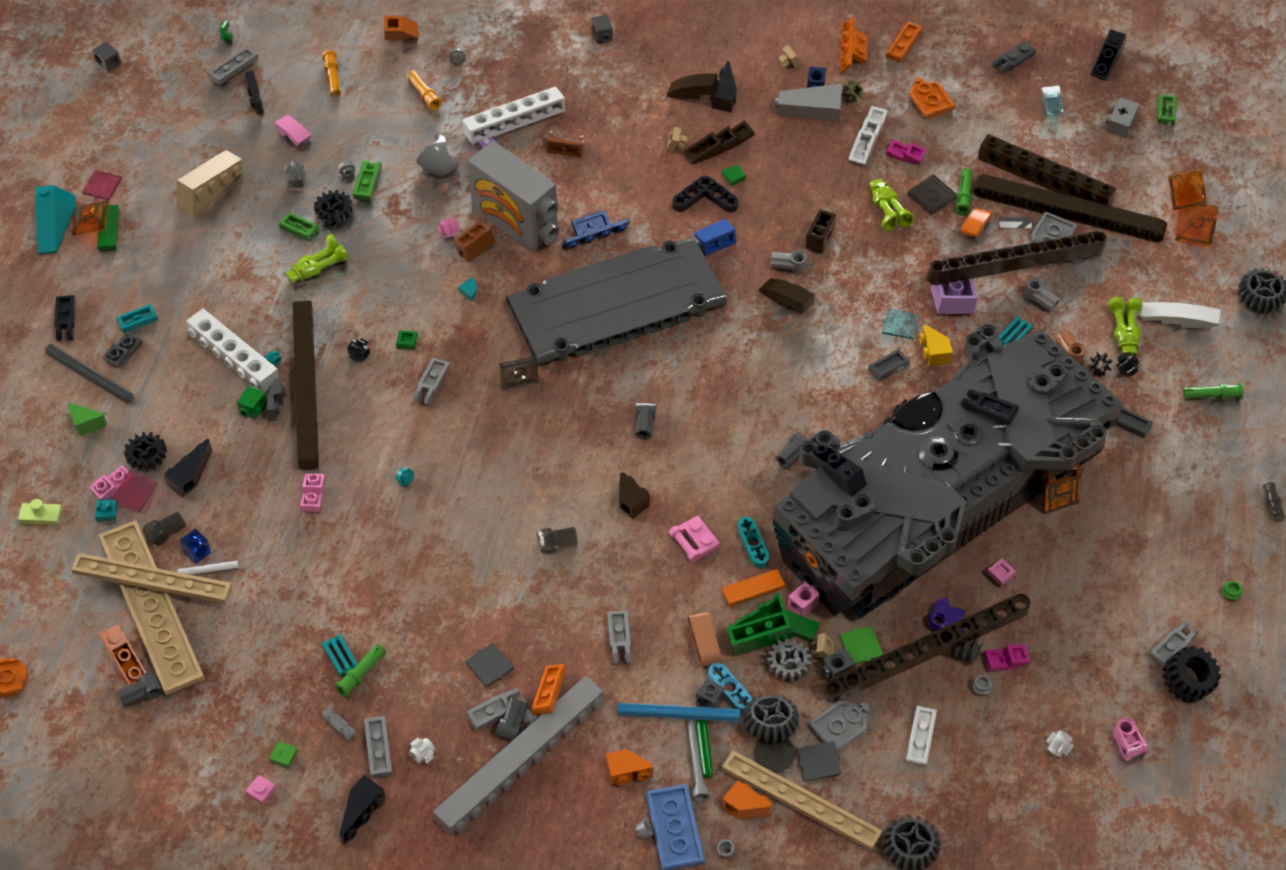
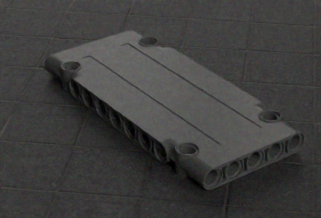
M694 237L678 242L669 240L664 242L662 247L659 248L648 246L547 278L541 285L532 283L527 286L526 290L506 296L508 307L537 366L551 362L554 359L561 362L566 361L570 353H574L576 356H583L684 323L690 320L692 316L702 317L709 308L714 309L727 304L726 295Z

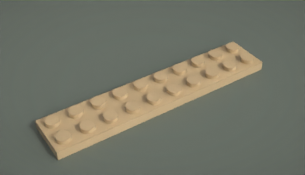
M136 520L99 534L108 559L157 568ZM119 583L165 695L205 680L168 592Z

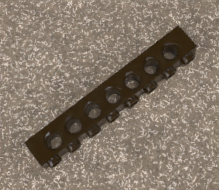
M987 134L980 145L978 159L1057 193L1111 206L1117 188L990 134Z

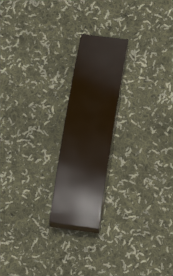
M744 120L732 129L728 126L717 134L711 132L685 149L684 153L694 164L738 146L753 137L755 133Z

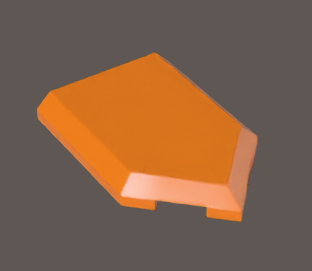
M916 77L909 95L926 119L951 112L955 109V104L940 83L934 81L931 83L924 81L923 78Z

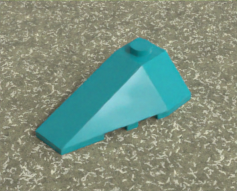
M55 185L35 187L38 255L57 253L64 238L65 229L69 227V220L76 211V196Z

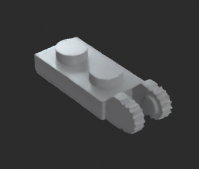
M436 358L431 359L417 385L413 401L419 402L424 391L427 392L424 398V405H430L433 396L436 394L450 368L449 362Z
M627 610L607 612L613 664H618L619 661L617 650L624 649L626 663H631Z
M1184 621L1180 626L1175 627L1149 653V657L1163 667L1167 659L1180 649L1189 646L1199 631L1195 628L1186 636L1183 632L1188 628L1189 623Z
M516 688L506 693H501L468 710L467 716L476 731L504 718L510 697L516 699L521 693L519 689ZM525 698L519 699L521 701L526 702Z

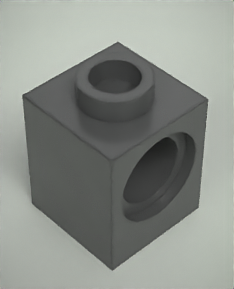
M608 14L591 17L592 32L596 43L612 41L613 28Z
M106 41L92 50L95 62L107 72L121 64L118 51Z
M843 648L824 657L822 672L826 678L831 679L855 668L856 663L848 651Z
M707 678L696 693V706L719 708L724 701L725 687Z

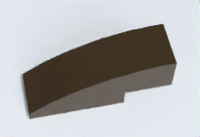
M695 74L680 78L671 83L667 97L699 99L701 95L714 96L719 85L717 74Z
M770 278L759 288V292L784 308L789 309L792 307L802 314L814 303V293L785 280Z

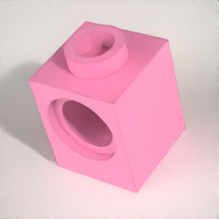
M804 582L788 596L787 607L795 614L805 617L819 605L820 594L815 587Z

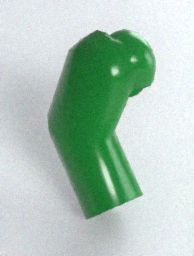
M226 20L222 21L219 32L224 42H231L233 34L227 32L230 24Z

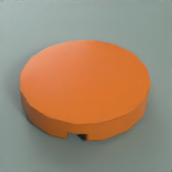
M15 658L0 660V697L14 696L21 692L28 683L29 675L26 666Z

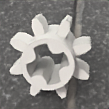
M1061 730L1057 734L1052 732L1046 741L1050 744L1048 750L1059 757L1063 753L1067 756L1074 746L1070 743L1072 741L1071 736Z
M417 737L410 743L412 747L409 754L418 764L420 762L427 764L434 758L433 751H435V747L427 738L422 740Z

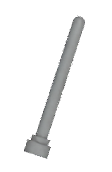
M687 719L696 784L692 790L693 800L702 802L710 798V792L703 780L695 719Z

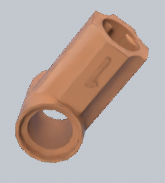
M1060 331L1055 336L1056 343L1082 366L1085 346L1078 343L1070 331Z

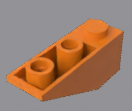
M119 624L99 634L101 642L127 684L131 685L137 682L138 678L145 674L146 671Z

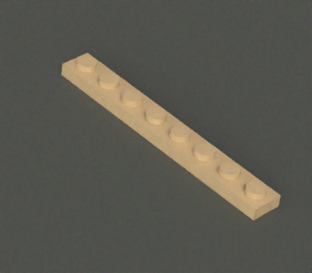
M82 553L77 554L71 568L72 573L223 604H226L232 589V584L229 582Z
M735 751L731 752L722 766V771L747 783L870 851L873 850L882 835V830Z

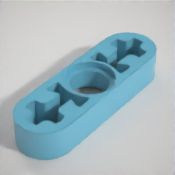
M722 663L712 664L708 670V678L723 687L727 684H733L736 689L733 692L725 690L724 697L734 709H739L743 713L746 705L743 703L739 704V698L742 702L747 701L748 703L752 700L751 695ZM714 671L721 672V677L718 674L714 675Z

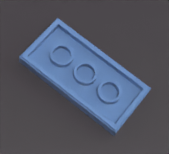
M688 784L646 791L662 870H676L704 865L705 859Z

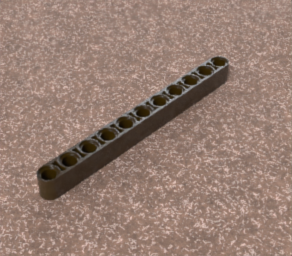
M979 175L973 190L974 195L979 198L1044 214L1046 211L1065 220L1158 243L1163 241L1167 229L1166 221L1160 218L990 175Z
M1094 231L934 260L930 263L926 280L932 285H940L1102 254L1107 236L1103 232Z
M311 300L292 302L298 466L299 469L319 468L313 308Z
M1016 594L835 676L825 683V697L831 702L840 701L1023 618L1029 612L1030 599L1025 594ZM1020 602L1025 604L1026 607L1019 609L1015 604ZM1004 611L1007 613V616L999 617L997 612ZM985 619L989 624L982 626L978 621ZM961 628H967L970 630V632L968 634H962L959 630ZM943 636H948L951 638V641L945 643L941 640V638ZM928 644L931 645L933 649L931 651H925L922 649V646ZM906 653H911L914 655V658L908 660L903 656ZM891 661L896 665L893 668H887L885 663ZM868 670H874L877 674L873 677H870L866 675V672ZM855 678L858 683L856 685H849L847 681ZM831 687H837L839 692L831 694L828 690Z

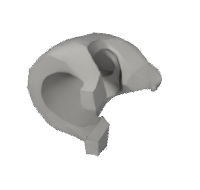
M437 133L434 136L436 142L427 145L425 150L418 156L416 163L424 170L442 178L453 172L459 162L456 157L452 158L449 155L445 137L441 133Z

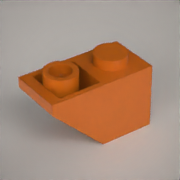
M401 15L384 16L385 40H418V23Z
M627 749L606 754V765L611 785L621 786L631 781H645L653 777L652 763Z
M738 780L722 799V808L739 820L766 817L772 813V803L766 796L759 795L750 785L741 783Z

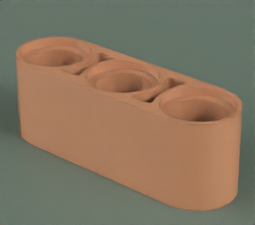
M709 612L688 615L689 628L701 668L711 666L714 663H722L721 652Z

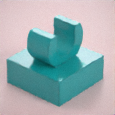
M110 499L97 500L95 510L96 521L116 520L117 501Z

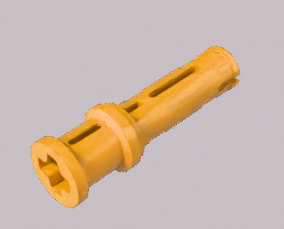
M327 50L322 53V59L325 62L324 70L328 75L330 95L332 97H339L341 90L337 73L339 69V64L336 62L337 53L333 50Z
M410 71L409 73L412 77L407 74V78L419 91L423 102L428 104V108L431 111L438 110L442 105L441 98L435 95L433 89L427 87L416 71Z

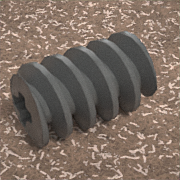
M943 636L941 640L948 643L951 641V638ZM976 638L972 642L965 643L948 651L947 654L950 655L954 651V656L958 658L962 653V660L965 661L970 657V663L973 664L980 654L983 642L978 645V638Z

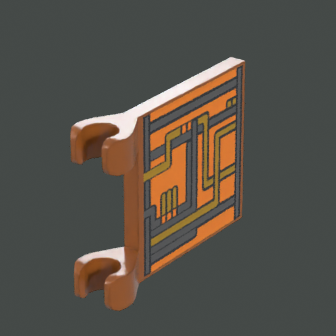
M1080 462L1075 464L1072 469V475L1057 480L1054 475L1051 476L1050 470L1043 472L1044 514L1080 502L1081 475L1084 473L1083 466H1079Z

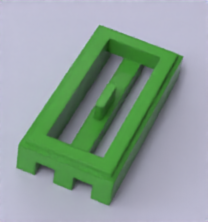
M1159 94L1157 123L1163 121L1164 124L1171 122V125H1175L1177 96ZM1163 99H1165L1164 117L1162 116ZM1169 100H1172L1171 117H1168Z
M290 212L279 223L281 229L308 241L311 240V236L315 235V231L319 230V225Z

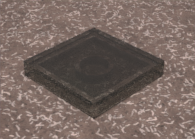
M933 174L908 190L907 195L932 216L956 200L957 193Z
M536 356L499 364L502 391L539 384Z

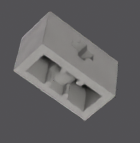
M1120 97L1118 103H1114L1112 106V115L1108 114L1105 122L1108 125L1106 132L1126 138L1137 116L1140 104Z

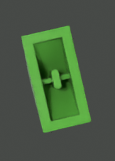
M73 403L67 405L79 436L106 427L107 422L104 413Z

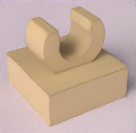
M788 45L782 48L784 55L780 56L779 60L784 68L789 67L790 64L794 68L801 65L797 55Z
M674 127L667 144L668 151L673 152L676 147L683 149L684 144L687 143L688 137L680 135V128Z
M826 633L818 634V640L811 643L814 648H817V650L810 652L814 658L821 657L824 659V657L834 653L835 643Z

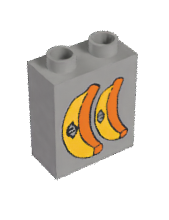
M495 141L490 142L468 160L472 209L532 252L536 251L544 243L550 245L556 240L560 228L558 227L557 220L559 204L557 203L555 183Z

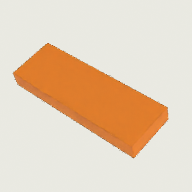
M907 21L886 52V57L901 63L922 32V27Z
M778 569L722 587V592L729 607L785 589V583Z
M564 664L545 667L531 709L534 715L553 713L567 670Z

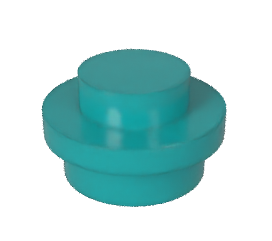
M277 350L268 352L264 357L273 366H276L282 359Z
M401 468L396 473V480L403 487L408 486L413 481L414 472L410 468Z

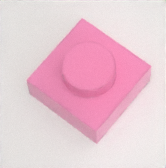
M1002 558L987 570V574L1000 586L1015 576L1016 570Z
M258 775L247 788L246 794L264 805L276 790V785Z

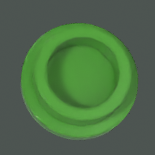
M1229 581L1224 584L1222 594L1228 600L1235 601L1241 598L1243 590L1238 582Z

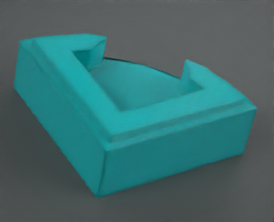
M473 277L459 286V291L471 301L475 298L477 284Z

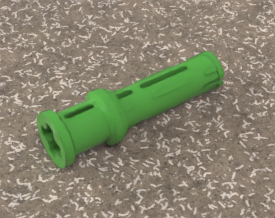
M969 168L961 171L960 192L956 196L957 205L955 206V212L962 216L968 215L971 212L970 203L972 195L970 190L973 171Z
M1222 383L1216 387H1184L1183 389L1184 399L1220 398L1226 400L1227 398H1238L1242 400L1244 394L1242 383L1237 385Z
M376 644L354 669L348 670L346 676L340 682L334 684L336 691L347 698L350 695V691L356 685L361 684L362 677L386 654L385 648L383 646L380 647V644Z

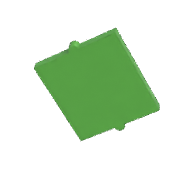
M871 626L860 629L854 628L853 631L839 635L844 648L856 663L855 665L884 655Z

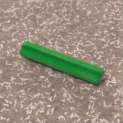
M697 720L696 731L703 778H712L714 772L707 721Z

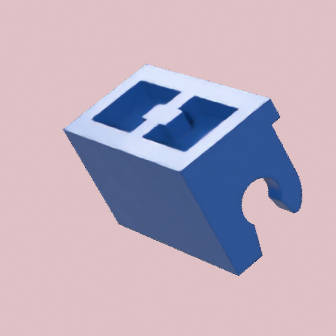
M726 219L694 232L696 239L699 240L697 244L705 256L736 243L735 228Z

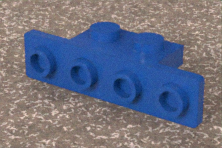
M605 210L573 220L571 224L576 236L564 240L561 244L562 248L567 246L568 248H573L579 242L584 241L587 243L593 241L594 237L599 235L601 237L608 236L614 230L618 232L628 228L627 226L631 220L628 218L611 224Z

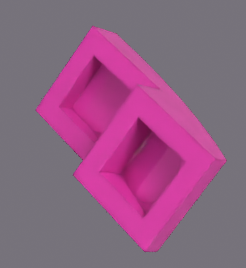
M892 139L885 155L900 161L920 164L926 149L912 142L907 146Z
M1025 644L1006 645L1004 649L985 650L982 654L988 672L1013 669L1030 664L1031 662Z

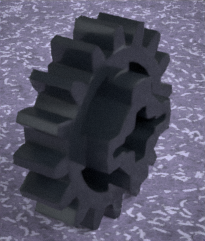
M329 190L328 194L323 192L322 197L317 196V201L314 202L315 214H317L318 219L322 218L323 223L328 220L329 224H332L333 221L339 224V220L344 222L345 217L350 218V213L353 212V202L350 200V195L345 196L344 191L338 193V190H336L335 193H332Z
M142 432L140 437L136 434L134 440L129 439L130 444H125L126 450L124 455L127 464H131L132 468L137 466L138 471H141L142 468L149 471L151 466L155 469L156 464H162V459L166 458L165 452H167L164 439H160L159 435L154 437L153 432H150L149 435Z

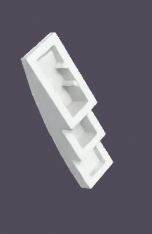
M871 106L868 116L859 130L848 161L861 165L866 164L882 130L888 110Z
M1147 302L1143 303L1141 318L1142 321L1161 320L1162 325L1181 324L1182 329L1220 326L1221 310L1184 303Z

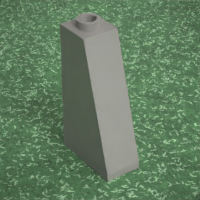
M842 84L779 91V98H775L774 109H778L777 116L839 121Z

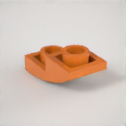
M976 207L964 222L960 233H964L968 237H978L984 231L985 224L992 219L993 212Z

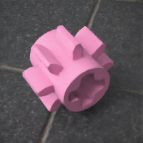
M453 217L440 220L441 225H438L439 234H443L444 238L457 235V230H460L458 221L454 222Z

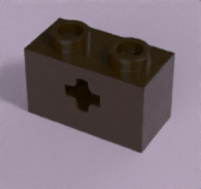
M819 209L807 233V249L823 253L835 229L836 214Z

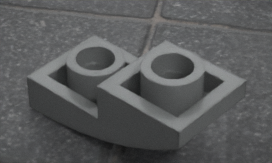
M126 331L117 345L113 343L102 358L119 367L138 350L143 341Z
M280 378L275 379L269 391L267 400L269 421H277V413L280 412L279 405L283 404V397L286 396L285 385H281Z

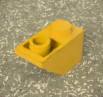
M923 325L922 333L919 334L920 344L924 346L923 356L924 359H927L928 365L951 364L953 351L949 337L928 325Z

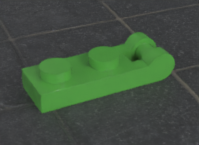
M363 160L353 191V199L371 201L379 172H381V162L375 161L373 163L369 160Z

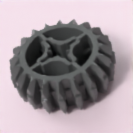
M1263 267L1260 270L1256 268L1253 271L1249 270L1244 274L1239 283L1238 294L1240 295V300L1244 301V305H1250V309L1256 308L1257 312L1259 310H1263L1264 313L1268 310L1270 312H1273L1275 309L1279 310L1286 303V280H1283V275L1278 276L1277 271L1273 273L1270 269L1264 270Z
M769 693L766 696L760 694L758 698L753 697L751 702L747 703L743 712V723L746 732H750L751 737L757 736L758 741L763 739L765 743L773 741L775 744L779 740L783 743L785 738L790 739L792 735H795L799 726V711L796 705L792 704L791 699H785V695L778 697L777 693L774 696H770Z
M911 814L908 815L907 819L902 815L899 817V821L894 819L892 825L887 826V832L883 834L882 846L885 848V855H890L889 862L896 861V868L902 865L903 870H907L908 867L911 870H916V867L920 870H924L925 866L930 867L932 861L935 862L937 860V855L940 854L941 850L939 847L941 839L938 838L939 831H934V824L928 826V820L920 821L919 815L916 819H912ZM914 837V841H913L914 844H912V848L909 849V847H910V842H911L912 838Z

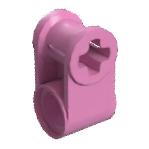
M1130 718L1120 719L1115 727L1113 736L1120 747L1124 759L1130 761L1132 757L1141 754L1143 756L1147 755V744L1142 738L1135 722ZM1121 729H1126L1129 733H1125Z

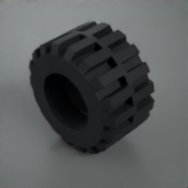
M1186 646L1167 659L1166 664L1163 666L1162 670L1165 672L1162 674V678L1166 680L1164 682L1165 687L1168 686L1170 694L1174 693L1175 698H1182L1183 702L1190 700L1191 703H1194L1197 700H1202L1213 692L1220 683L1218 681L1221 679V674L1218 673L1220 666L1216 665V658L1213 659L1209 651L1207 653L1204 652L1202 647L1197 649V646H1191L1190 648ZM1185 666L1195 672L1198 682L1192 680L1187 675Z

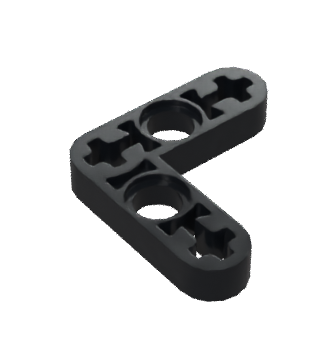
M701 176L675 195L672 200V207L677 212L686 211L705 196L726 212H735L739 205V200L734 194L709 176ZM689 192H696L697 195H696V196H691V195H689L688 193H689ZM715 192H721L722 195H721V196H715L714 193H715Z

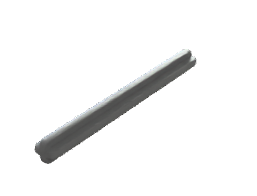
M49 344L45 348L46 354L123 401L130 403L134 399L132 392L55 345Z

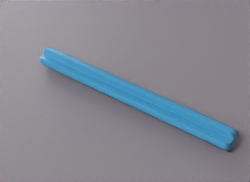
M619 703L617 707L619 715L735 722H739L741 719V710L636 703Z

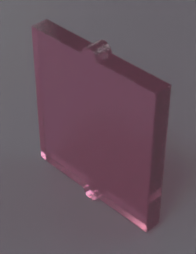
M95 170L84 187L82 194L92 196L95 199L100 198L109 201L121 182L122 176Z
M130 469L112 498L122 503L126 508L130 507L141 512L158 483L147 478L145 474L141 475Z

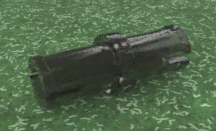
M1266 483L1263 485L1267 498L1266 505L1270 508L1273 522H1281L1286 518L1281 506L1282 499L1278 496L1275 483Z

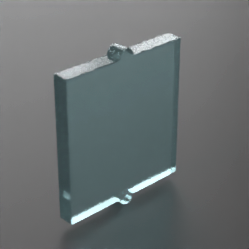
M888 308L886 318L883 319L882 334L914 340L915 332L919 327L917 325L919 314Z

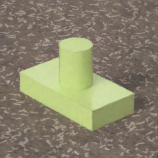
M34 499L31 503H22L18 521L20 524L59 525L62 506L60 504H43L40 499Z

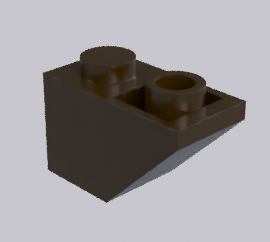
M621 472L619 508L630 518L634 519L650 506V494L645 488H641L633 477Z

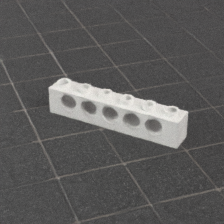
M555 86L462 119L463 133L471 144L491 136H498L565 112V97Z
M204 308L186 320L188 334L192 338L198 339L204 348H209L216 358H221L228 368H233L239 377L249 381L252 387L265 392L272 386L275 379L279 378L278 369Z

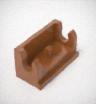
M549 131L546 140L547 153L581 157L585 145L583 135H580L579 141L567 138H556L553 136L554 131Z
M480 221L453 241L459 256L464 254L467 262H471L495 244L492 228Z

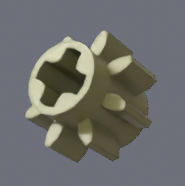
M850 80L848 84L843 85L842 94L846 97V101L851 100L855 102L858 101L859 97H863L864 88H862L859 81L854 82V80Z

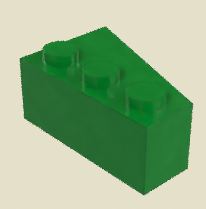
M780 593L774 595V598L767 603H762L751 614H746L727 627L729 640L735 656L777 643L778 640L784 641L785 638H793L792 627Z

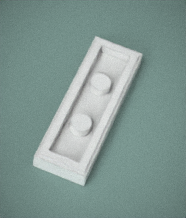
M916 706L906 764L926 768L937 710Z

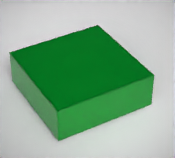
M737 164L722 170V176L730 186L746 180L745 173Z
M399 330L396 348L415 350L418 332Z

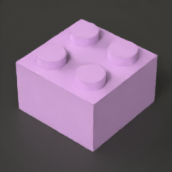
M973 279L931 285L937 314L974 313L978 297Z

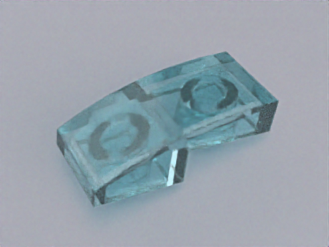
M1059 86L1042 88L1046 114L1057 115L1063 113L1064 108Z

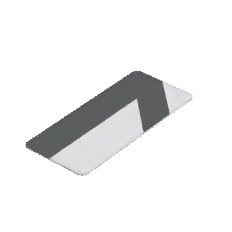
M999 217L1001 228H1032L1030 217Z

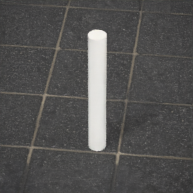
M237 560L177 569V572L196 575L237 569L239 565Z

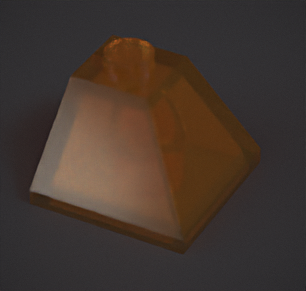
M1191 168L1168 175L1173 211L1207 204L1202 169Z
M105 200L75 206L71 235L75 236L105 230L109 201Z
M1200 203L1180 211L1175 241L1211 247L1217 222L1218 206Z

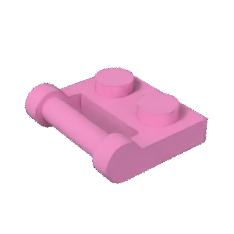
M699 516L679 526L672 527L668 532L685 550L691 562L720 548V542ZM683 533L689 537L698 550H694L682 535Z

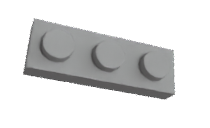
M245 46L208 71V76L221 85L258 60V54L248 46Z
M385 716L364 719L371 779L391 776L392 767Z

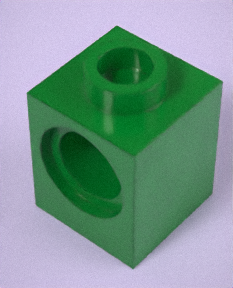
M248 386L237 401L239 413L244 417H250L255 420L267 405L265 392L252 386Z

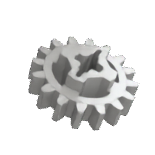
M785 638V643L778 640L777 646L772 645L771 651H768L767 665L770 666L769 671H775L776 678L781 675L782 681H785L787 677L790 678L791 682H793L794 677L800 680L802 674L807 675L808 669L811 668L810 661L812 655L809 654V648L803 649L804 643L801 642L798 645L796 644V639L789 642L788 638Z

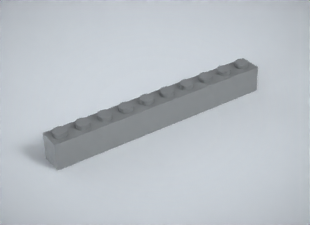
M587 676L582 678L556 702L553 713L542 714L438 806L433 811L434 820L451 837L456 833H461L466 828L468 822L478 818L488 804L492 805L497 800L498 795L503 791L509 790L518 777H523L534 763H539L548 750H553L564 736H569L578 723H583L593 710L601 707L604 701L603 690Z

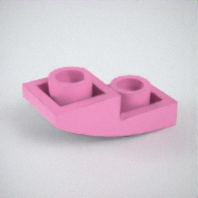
M289 115L284 116L273 124L284 137L288 136L296 146L311 138V134Z
M121 465L108 477L105 475L101 476L89 488L103 501L119 493L136 479Z
M305 474L300 504L301 511H321L325 474Z

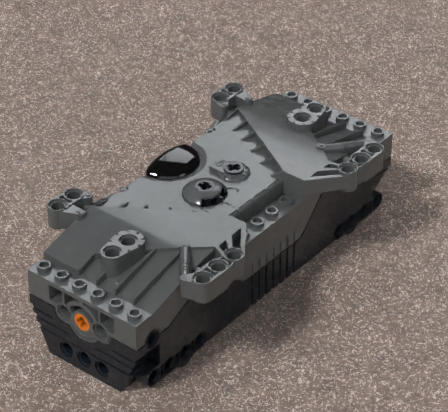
M991 324L982 325L966 336L963 354L967 357L968 361L957 374L952 376V380L940 387L937 393L928 391L907 401L894 413L891 418L892 423H886L872 432V434L866 432L863 436L848 440L845 443H841V440L830 431L822 430L801 444L799 461L802 465L817 470L791 490L788 497L774 505L773 526L775 527L774 532L777 534L776 539L779 541L778 546L782 561L802 583L806 582L818 590L820 594L819 601L834 616L849 609L857 619H861L884 602L895 598L913 581L954 554L960 547H964L967 542L974 540L983 531H987L997 521L1000 522L1004 517H1007L1043 492L1044 471L1050 470L1051 476L1054 475L1057 480L1071 475L1076 463L1080 462L1079 466H1082L1100 453L1104 447L1107 430L1117 424L1123 403L1042 329L1032 336L1027 335L1003 346L998 336L997 328ZM972 389L1014 403L1019 406V411L1009 425L977 413L974 410L970 411L962 407L960 403L965 398L972 400L966 395L968 390ZM823 441L862 468L867 486L853 497L840 489L809 456L808 453Z

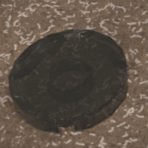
M786 738L783 743L777 740L775 744L773 741L765 743V740L761 739L756 743L753 752L754 760L757 764L776 774L787 772L793 766L796 756L793 744Z

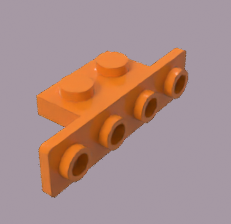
M853 16L842 25L841 56L839 61V73L841 74L852 65V59L861 64L867 60L868 36L854 29L855 18Z

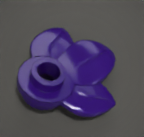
M948 598L940 599L935 603L934 611L928 616V625L931 629L937 631L945 625L948 626L963 619L965 610L950 607ZM934 619H939L941 623L936 624Z

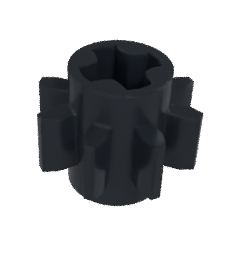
M358 338L353 339L347 347V351L350 354L349 358L356 362L357 360H365L371 351L370 346H368L369 342L363 338L360 340Z
M1096 352L1094 358L1090 357L1093 363L1089 364V368H1095V375L1100 372L1104 376L1105 371L1112 370L1109 366L1112 363V359H1106V352L1103 355ZM1100 360L1103 362L1101 367L1098 365Z
M1124 352L1117 357L1119 363L1116 366L1123 375L1130 373L1132 376L1139 371L1138 365L1140 362L1133 353L1126 355Z

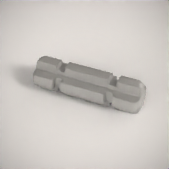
M331 707L323 711V717L330 721V724L340 734H343L347 740L355 737L356 731L351 726H348V723L339 714H335Z

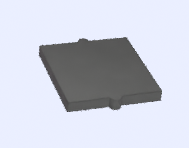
M493 643L481 651L477 650L475 655L465 661L486 687L498 679L502 680L504 675L514 669L512 664Z
M835 741L799 748L801 759L799 765L803 769L805 782L841 775L840 756L837 755Z

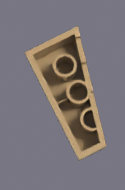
M225 150L178 179L177 209L193 218L242 173V159Z

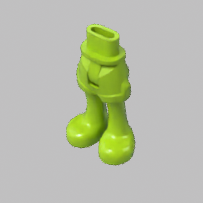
M882 179L870 182L874 204L881 207L885 213L881 224L882 228L887 232L892 231L896 228L898 222L903 228L910 226L914 221V217L909 210L904 209L898 202L897 193Z
M330 234L326 237V247L313 255L307 254L303 256L285 274L292 283L298 280L303 281V279L312 278L320 274V270L330 265L346 262L349 260V256L342 245L339 246L336 238Z
M1114 297L1108 301V308L1116 318L1117 328L1114 330V335L1117 338L1119 349L1122 350V353L1125 352L1126 355L1133 353L1137 356L1141 330L1136 325V314L1142 309L1143 302L1140 298H1131L1125 304V313L1128 321L1127 327L1123 316L1124 300L1121 297Z

